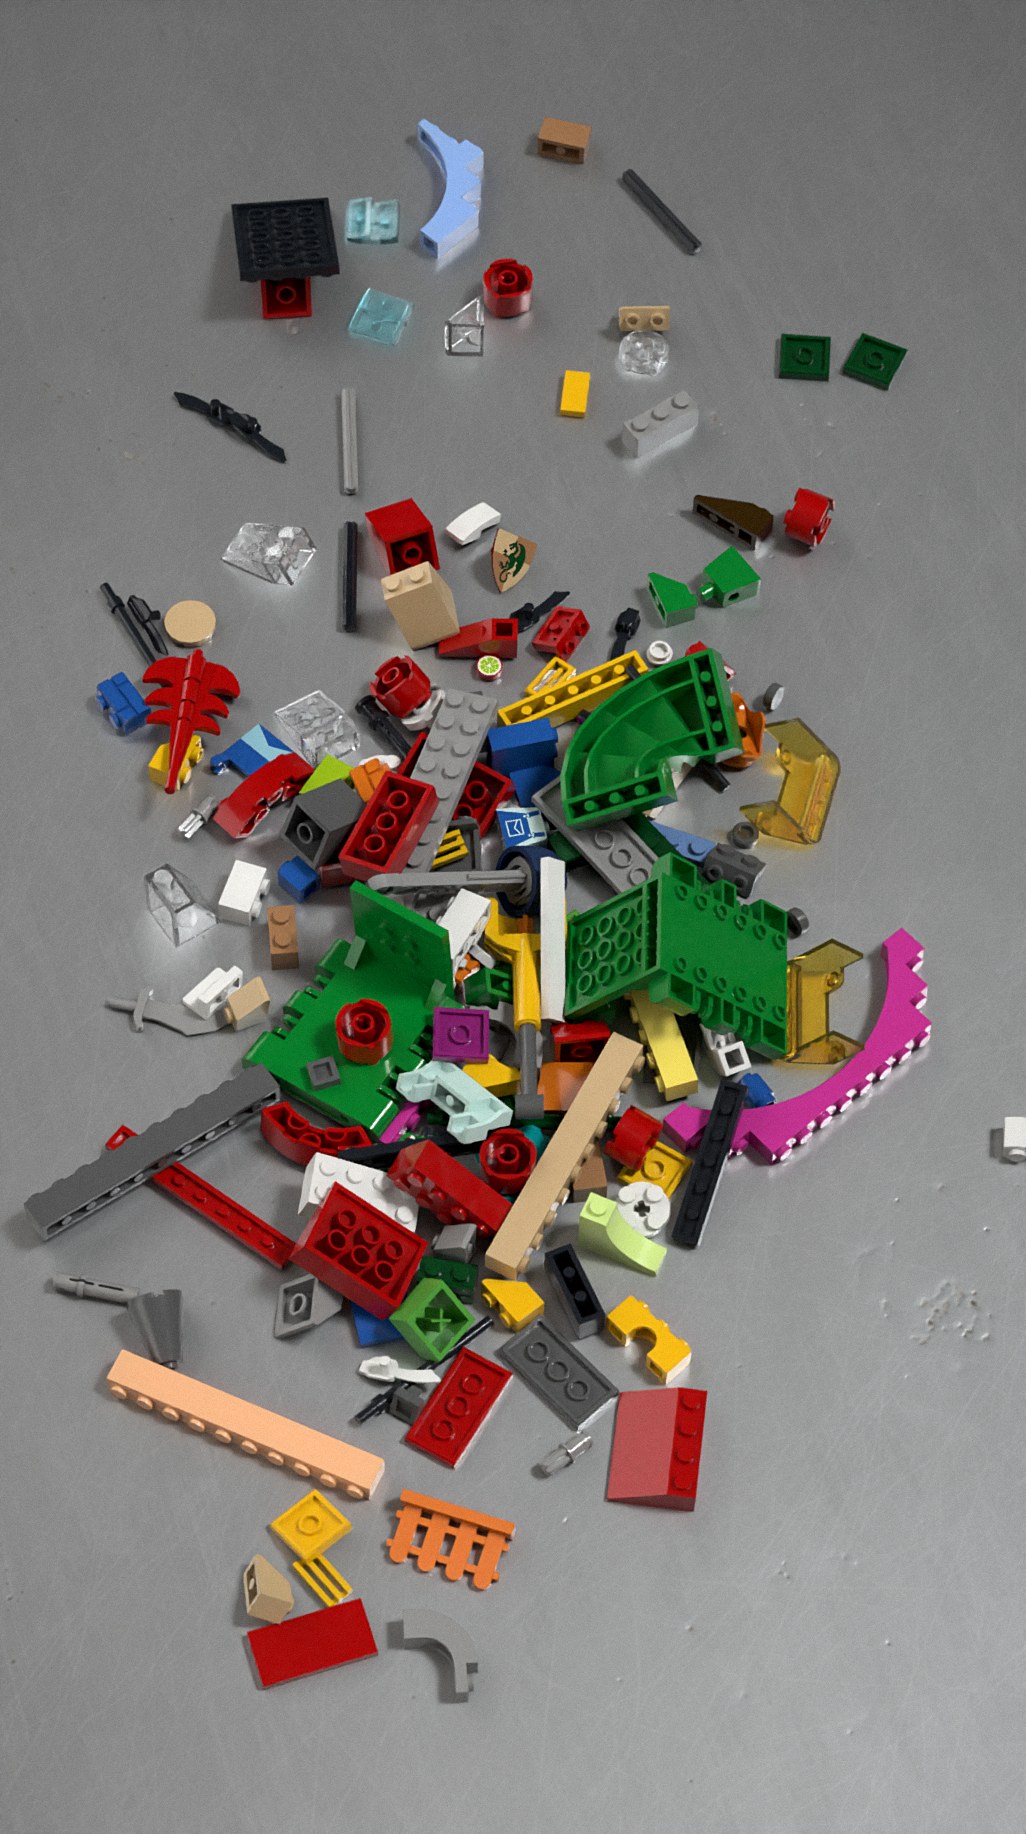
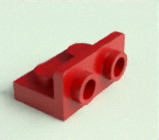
M556 606L531 643L535 650L555 653L558 658L567 663L589 631L590 625L581 609Z

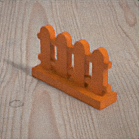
M403 1489L400 1503L404 1510H397L395 1517L400 1519L394 1540L388 1538L386 1547L391 1548L389 1555L394 1563L401 1564L406 1561L408 1554L418 1556V1567L425 1573L431 1572L437 1562L447 1565L445 1573L450 1581H459L463 1577L464 1571L475 1574L473 1582L479 1590L488 1589L492 1580L498 1582L500 1573L495 1572L501 1552L508 1553L509 1544H506L505 1540L513 1541L516 1532L515 1523ZM422 1513L431 1515L432 1519L423 1518L421 1515ZM450 1521L460 1524L459 1529L449 1526ZM418 1525L428 1528L422 1548L412 1546ZM478 1530L488 1533V1536L483 1537L477 1535ZM446 1534L456 1537L450 1557L439 1554ZM474 1543L484 1546L478 1566L467 1563Z

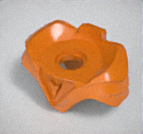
M731 693L738 726L746 733V737L742 738L745 754L721 762L734 767H748L762 755V738L765 732L766 720L763 712L751 711L739 693Z

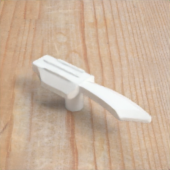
M376 1356L370 1360H363L359 1369V1374L387 1382H394L396 1378L413 1383L429 1384L441 1382V1379L432 1370L399 1369L397 1361L390 1359L388 1356Z

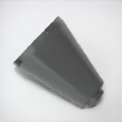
M167 1289L163 1290V1294L154 1295L153 1292L129 1300L128 1304H126L127 1311L151 1361L171 1370L178 1369V1364L183 1361L182 1291Z

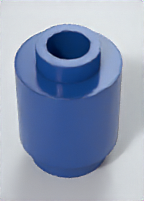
M747 1073L738 1081L739 1084L746 1085L750 1089L746 1103L751 1109L776 1104L775 1093L758 1073Z

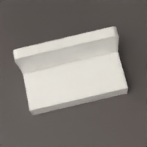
M235 965L228 972L223 971L221 968H216L183 997V1004L207 1020L227 1002V997L242 987L243 971Z

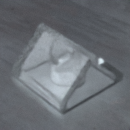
M482 295L478 296L445 322L446 355L483 357L484 297Z

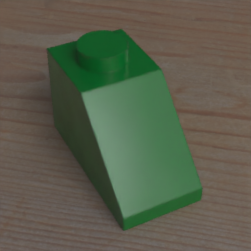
M654 572L648 573L647 590L665 628L695 620V610L698 608V601L695 594L690 593L687 585Z
M484 967L464 979L467 1005L477 1007L483 1005L491 1009H498L499 1001L513 1005V975Z

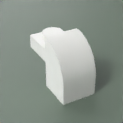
M699 1024L708 1050H705L713 1068L720 1076H729L751 1067L743 1041H736L734 1033L730 1032L726 1035H720Z

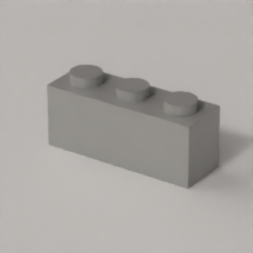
M682 390L623 423L622 442L638 458L697 425L699 405L685 390Z

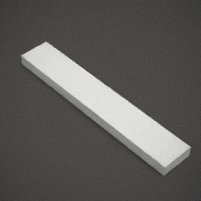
M544 857L540 860L541 1019L558 1024L565 1023V862L551 857Z

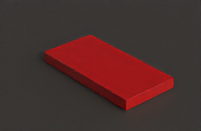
M463 1346L407 1433L405 1443L455 1469L513 1378V1373Z
M361 1598L285 1620L280 1624L275 1623L247 1632L248 1641L264 1690L378 1656L376 1643Z

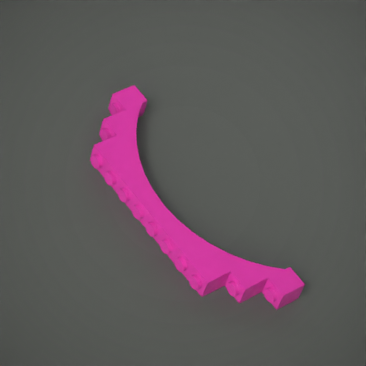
M900 928L882 943L880 957L885 961L886 998L879 1020L867 1042L841 1071L818 1087L778 1104L744 1109L728 1159L735 1153L737 1155L741 1154L750 1144L770 1165L774 1164L777 1160H784L789 1156L794 1146L798 1143L804 1144L816 1128L825 1127L832 1119V1115L838 1110L842 1112L847 1109L854 1097L858 1094L860 1096L864 1095L876 1079L886 1077L893 1065L897 1062L903 1063L910 1056L914 1048L917 1046L922 1047L928 1042L931 1037L932 1022L918 1010L927 1000L928 985L914 973L923 964L922 959L925 948L903 928ZM683 1102L663 1118L664 1127L662 1132L684 1153L691 1148L696 1149L701 1144L711 1110L688 1107Z

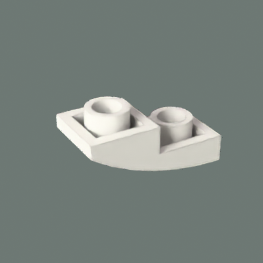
M482 502L457 517L445 528L444 533L454 539L455 542L464 545L479 539L482 529L500 523L501 514Z

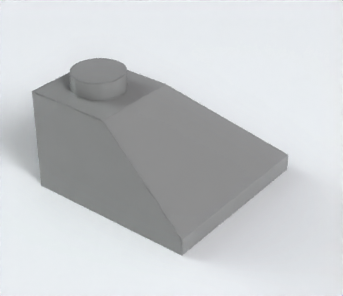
M312 1274L280 1285L274 1337L280 1339L319 1325L341 1310L343 1295Z

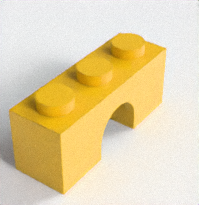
M630 1295L606 1316L605 1328L625 1347L638 1338H644L653 1343L655 1347L647 1354L645 1366L665 1385L690 1364L691 1349L682 1338L677 1339L662 1319L657 1320L642 1300L637 1301Z

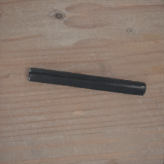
M632 169L624 171L622 173V180L691 254L700 252L702 243Z
M354 521L344 523L342 629L344 631H354L356 629L358 524Z

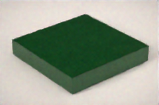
M862 333L845 363L842 373L889 390L907 356L908 349Z
M781 334L779 378L829 381L831 337Z

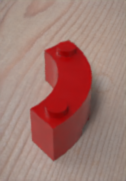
M296 752L285 755L280 754L274 760L256 770L228 798L223 799L217 806L218 811L213 820L233 838L249 837L256 826L270 812L269 806L279 798L285 801L299 794V791L315 769Z
M287 1101L261 1109L260 1131L265 1139L284 1156L305 1166L308 1165L316 1152L338 1158V1151L346 1148L372 1146L361 1125L350 1128L327 1127L325 1130L309 1125V1121L294 1111Z

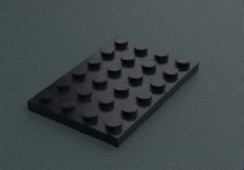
M328 197L231 204L240 281L254 283L267 279L280 281L284 278L306 279L309 276L331 277L340 274Z

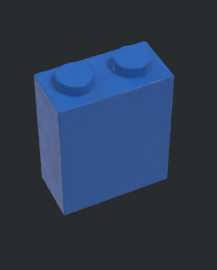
M549 718L489 729L486 736V761L488 768L509 778V773L538 766L554 768V758H558L555 744L558 743L556 727L551 728Z

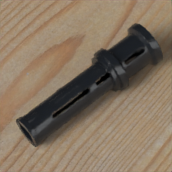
M374 695L365 696L356 704L355 711L364 716L368 721L369 728L374 731L377 730L400 757L402 762H404L411 750L410 745L389 721L388 712L378 706ZM391 734H392L393 737L398 741V743L401 745L400 747H399L398 744L393 740V738L390 736Z

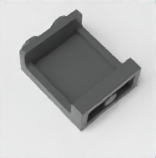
M460 816L456 820H451L445 833L447 834L459 829L469 856L437 867L429 872L482 871L480 826L476 818ZM458 847V848L452 849V850H450V851L444 852V854H441V855H439V856H436L435 859L440 858V857L445 856V855H448V854H450V853H453V852L458 851V850H461V849H460V847Z

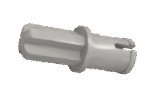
M209 793L197 808L190 810V815L177 829L182 838L189 839L202 825L208 823V818L217 810V806L221 802L217 799L210 805V802L216 797L215 795Z
M583 1430L567 1443L559 1444V1449L540 1462L542 1471L546 1475H552L567 1463L573 1464L576 1457L594 1446L591 1436Z

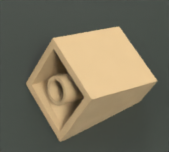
M428 561L381 579L384 600L413 651L460 634L452 591Z

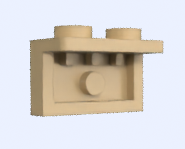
M622 306L618 309L620 331H669L670 308L669 306Z

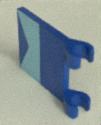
M258 724L223 753L213 756L210 760L212 764L210 770L214 774H220L230 762L249 777L256 770L274 760L278 755L294 753V751L262 725Z

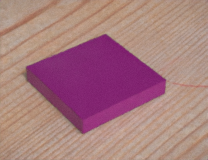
M434 1007L432 1061L488 1064L489 1010Z

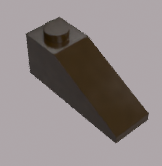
M696 495L693 499V514L753 550H756L772 531L774 515L767 509L760 508L754 503Z

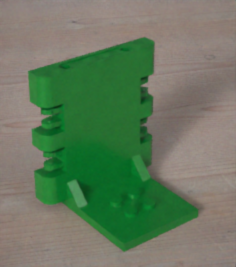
M669 852L656 860L651 870V878L567 921L565 1017L574 1020L632 990H649L651 1002L680 1016L688 1013L695 1014L698 1011V1017L701 1018L702 1025L705 1028L720 1035L737 1031L745 1047L769 1059L777 1060L787 1055V912L763 899H759L749 906L746 904L740 906V901L737 900V886L724 879H720L710 886L704 884L701 887V882L697 880V866Z
M355 881L350 887L355 937L352 944L342 939H336L314 967L315 977L312 980L323 991L319 992L312 987H306L303 992L295 991L283 1006L284 1016L281 1019L283 1024L292 1031L288 1032L281 1027H275L271 1032L264 1031L242 1058L241 1063L242 1069L245 1070L251 1066L255 1067L262 1062L279 1084L281 1091L347 1128L361 1125L370 1141L379 1143L380 1137L400 1112L397 1104L402 1099L395 1091L390 1089L391 1086L396 1088L399 1074L420 1069L432 1060V1056L421 1047L425 1046L432 1049L434 1007L466 1008L456 1002L454 997L449 930ZM359 999H372L381 1003L387 1009L391 1018L393 1032L392 1047L375 1065L353 1062L339 1051L335 1023L337 1014L344 1005L357 1003ZM333 1055L341 1084L314 1092L306 1063Z

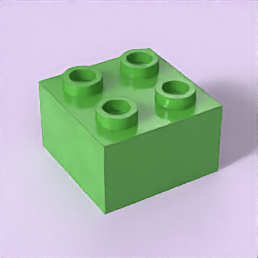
M423 1278L399 1308L389 1317L392 1324L422 1359L439 1362L475 1321L474 1317L445 1282L432 1278Z

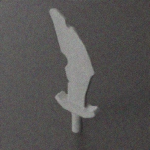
M152 985L145 987L139 993L137 1001L110 996L109 1007L134 1012L133 1020L138 1032L143 1031V1019L160 1022L182 1032L186 1036L216 1032L229 1025L223 1009L226 1008V1003L205 1020L184 1004L171 1006L170 1003L149 999L153 994Z

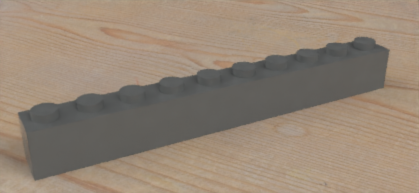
M262 1062L255 1067L246 1068L238 1077L231 1081H224L211 1093L203 1094L189 1106L175 1110L170 1117L162 1122L153 1123L148 1127L147 1131L138 1136L128 1138L123 1145L113 1151L108 1150L104 1152L96 1161L89 1165H82L74 1174L65 1179L62 1178L55 1181L50 1188L42 1193H35L30 1196L27 1202L24 1203L27 1219L43 1241L49 1239L261 1112V1109L270 1107L280 1101L279 1084Z

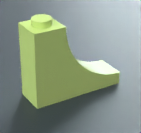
M590 1193L579 1216L578 1246L656 1277L666 1255L667 1248L650 1241L635 1231L621 1216L617 1202L595 1193Z

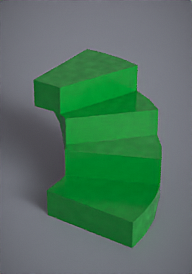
M709 648L649 671L617 690L590 714L576 731L566 750L560 775L562 804L568 827L580 832L677 802L672 772L681 773L683 762L694 767L701 759L706 760L710 764H715L745 754L722 655L719 652Z

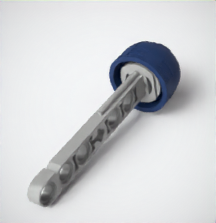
M531 845L511 846L500 855L495 871L386 873L371 877L368 880L369 888L382 895L459 893L461 888L472 893L496 892L502 908L508 914L513 916L540 915V860L544 857L561 859L551 850ZM565 871V890H566V889H567L568 878H567L566 871Z

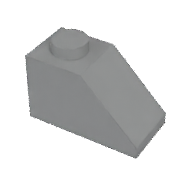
M470 1223L445 1226L441 1235L436 1234L432 1242L431 1250L434 1251V1258L470 1264L476 1251L477 1225Z

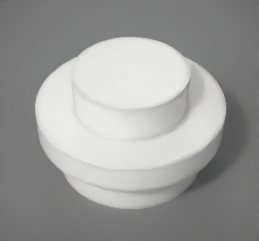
M656 641L647 649V659L653 665L662 666L672 660V649L664 641Z

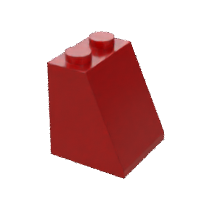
M310 276L306 279L260 280L263 319L312 316Z
M412 498L364 513L368 536L388 576L427 561L435 570L440 569L433 526Z

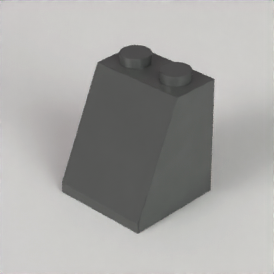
M341 778L296 796L280 836L316 870L342 851L367 803Z

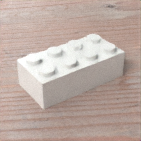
M316 1152L306 1166L297 1216L311 1219L335 1181L413 1233H415L419 1205L408 1192L401 1191L394 1186L393 1181L386 1176L387 1172Z

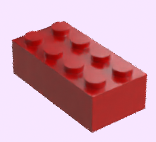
M386 770L338 857L344 874L366 882L371 877L380 874H401L439 805L435 787Z
M429 1139L401 1149L386 1175L393 1181L396 1188L408 1192L415 1198L418 1205L430 1209L442 1223L448 1225L472 1223L477 1225L476 1240L497 1234L513 1207L512 1203Z

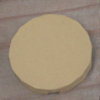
M186 600L175 604L169 609L165 616L164 627L166 635L173 643L193 648L205 644L212 638L216 630V619L214 612L208 605L200 601Z

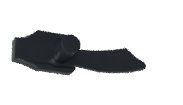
M174 392L179 405L206 414V418L222 426L235 429L228 421V417L235 412L233 408L221 403L218 399H213L208 404L195 396Z
M237 411L228 417L231 425L247 440H254L268 454L286 463L287 459L284 449L260 434L261 425L257 423L258 421L255 417L241 414Z
M555 591L548 599L535 608L532 603H526L524 607L511 613L509 619H518V632L525 630L539 622L540 615L560 605L570 595V592Z
M130 595L127 601L130 611L141 627L146 630L155 650L168 656L169 653L166 645L152 621L160 620V612L158 610L151 611L144 599Z
M628 607L626 611L620 613L614 627L615 634L618 637L613 645L610 661L623 656L627 640L635 637L641 622L639 610Z

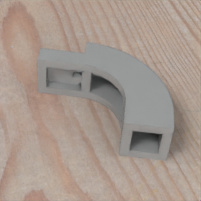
M499 1001L497 1010L483 1005L478 1007L470 1005L469 1009L489 1010V1030L510 1037V1042L516 1051L513 1067L520 1071V1041L518 1032L514 1030L513 1005ZM540 1031L536 1033L537 1081L540 1079L543 1064V1040Z
M402 1610L404 1649L430 1648L445 1655L454 1670L456 1703L468 1702V1692L474 1691L473 1673H478L477 1653L469 1635L457 1622L441 1613L430 1610Z

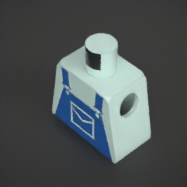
M537 807L496 809L495 824L502 851L511 846L527 845L547 849V837L559 831L550 821L543 822L541 812Z

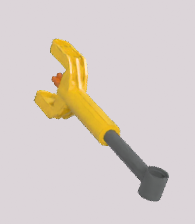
M484 897L491 900V917L484 929L485 950L498 960L513 965L514 1030L518 1032L520 1041L521 1094H515V1119H544L543 1094H537L536 1033L541 1030V934H534L533 918L523 915V918L517 919V934L499 936L498 901L495 897ZM565 897V949H566V942H567V922H566V897Z

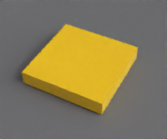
M658 1141L653 1150H649L639 1172L634 1169L631 1170L624 1165L617 1176V1181L625 1186L641 1181L653 1183L661 1187L668 1200H670L693 1166V1160Z
M316 1489L270 1523L271 1529L307 1565L353 1529L351 1523Z

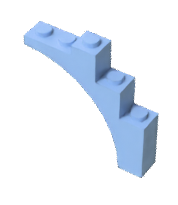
M423 119L418 123V141L433 154L440 164L446 180V192L441 206L433 218L420 230V246L439 259L478 227V210L473 203L481 197V181L475 174L483 168V151L479 146L473 145L467 139L458 144L454 138L443 133L438 126Z

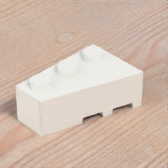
M461 888L456 897L453 896L450 899L445 915L440 916L436 921L437 925L449 930L454 988L456 986L455 975L459 967L464 969L468 960L464 959L465 955L472 945H477L491 917V900Z

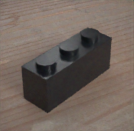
M571 1243L546 1252L544 1255L545 1272L577 1338L581 1339L604 1330L605 1312Z

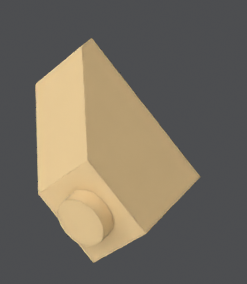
M255 977L227 997L226 1008L223 1009L224 1016L228 1024L232 1023L236 1032L266 1022L270 998L261 977Z
M256 1554L243 1574L247 1614L280 1624L284 1616L289 1614L294 1606L291 1585L262 1555Z

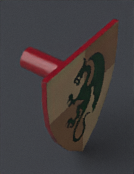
M500 528L497 529L491 549V567L499 593H502L513 587L525 575L531 565L538 544Z

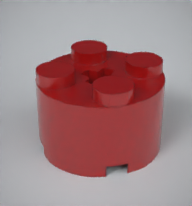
M509 258L500 259L490 264V268L483 275V301L492 315L495 317L514 316L529 310L533 286V276L529 267L525 264L522 266L517 263V260Z
M799 488L794 497V502L796 503L792 510L789 509L786 512L783 524H786L785 534L788 537L817 547V543L820 544L828 531L832 521L829 518V511H835L836 501L807 488Z
M404 655L405 658L402 659L396 656L383 663L375 672L377 676L375 682L371 681L369 685L370 692L390 714L398 716L400 719L407 717L420 703L428 701L432 695V692L429 690L431 684L429 677L407 655Z
M359 999L357 1003L344 1005L338 1012L335 1023L340 1053L356 1063L377 1064L389 1052L393 1043L391 1018L387 1009L375 1000Z
M630 1105V1108L625 1111L613 1131L612 1142L608 1140L603 1153L631 1170L634 1169L639 1172L649 1150H653L658 1142L664 1125L661 1121Z
M497 1130L487 1140H484L480 1148L479 1171L481 1179L500 1194L521 1192L536 1167L535 1145L519 1130Z

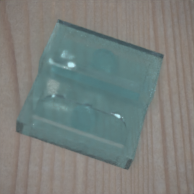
M372 197L348 201L346 235L348 242L376 245L399 243L400 203L398 199L374 203Z
M369 288L352 318L349 330L396 346L403 327H406L415 304Z

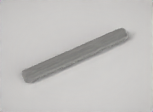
M345 388L342 390L345 493L349 495L358 492L355 390Z

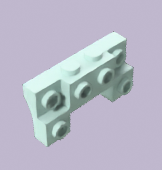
M431 1060L420 1069L399 1074L396 1090L411 1102L418 1103L422 1100L430 1099L450 1115L447 1131L463 1144L485 1140L488 1130H495L496 1128L510 1125L513 1110L452 1062Z

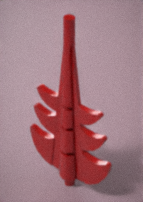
M195 649L193 654L187 656V659L166 657L157 660L148 667L142 679V682L145 684L158 683L170 686L156 689L144 700L146 706L159 705L170 708L157 710L146 717V724L170 726L169 767L164 789L165 793L169 795L175 793L179 771L194 732L201 731L216 736L220 735L221 729L212 718L202 714H213L225 719L229 718V711L225 703L210 693L224 694L238 699L240 696L239 683L234 674L225 666L206 662L201 649Z

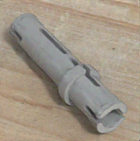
M56 1271L52 1285L55 1290L77 1293L79 1297L87 1295L127 1304L129 1300L140 1296V1288L95 1280L88 1278V1275L85 1274L76 1276Z

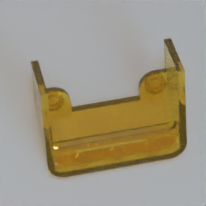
M799 717L765 724L764 729L779 743L775 758L777 764L786 772L777 802L770 800L740 806L739 811L764 835L803 845L817 844L821 840L840 776V761L834 752Z
M830 939L787 961V1055L779 1058V1060L792 1064L834 1065L865 1050L864 1044L834 1030L829 1032V995L843 985L844 968L863 959V953L837 940Z

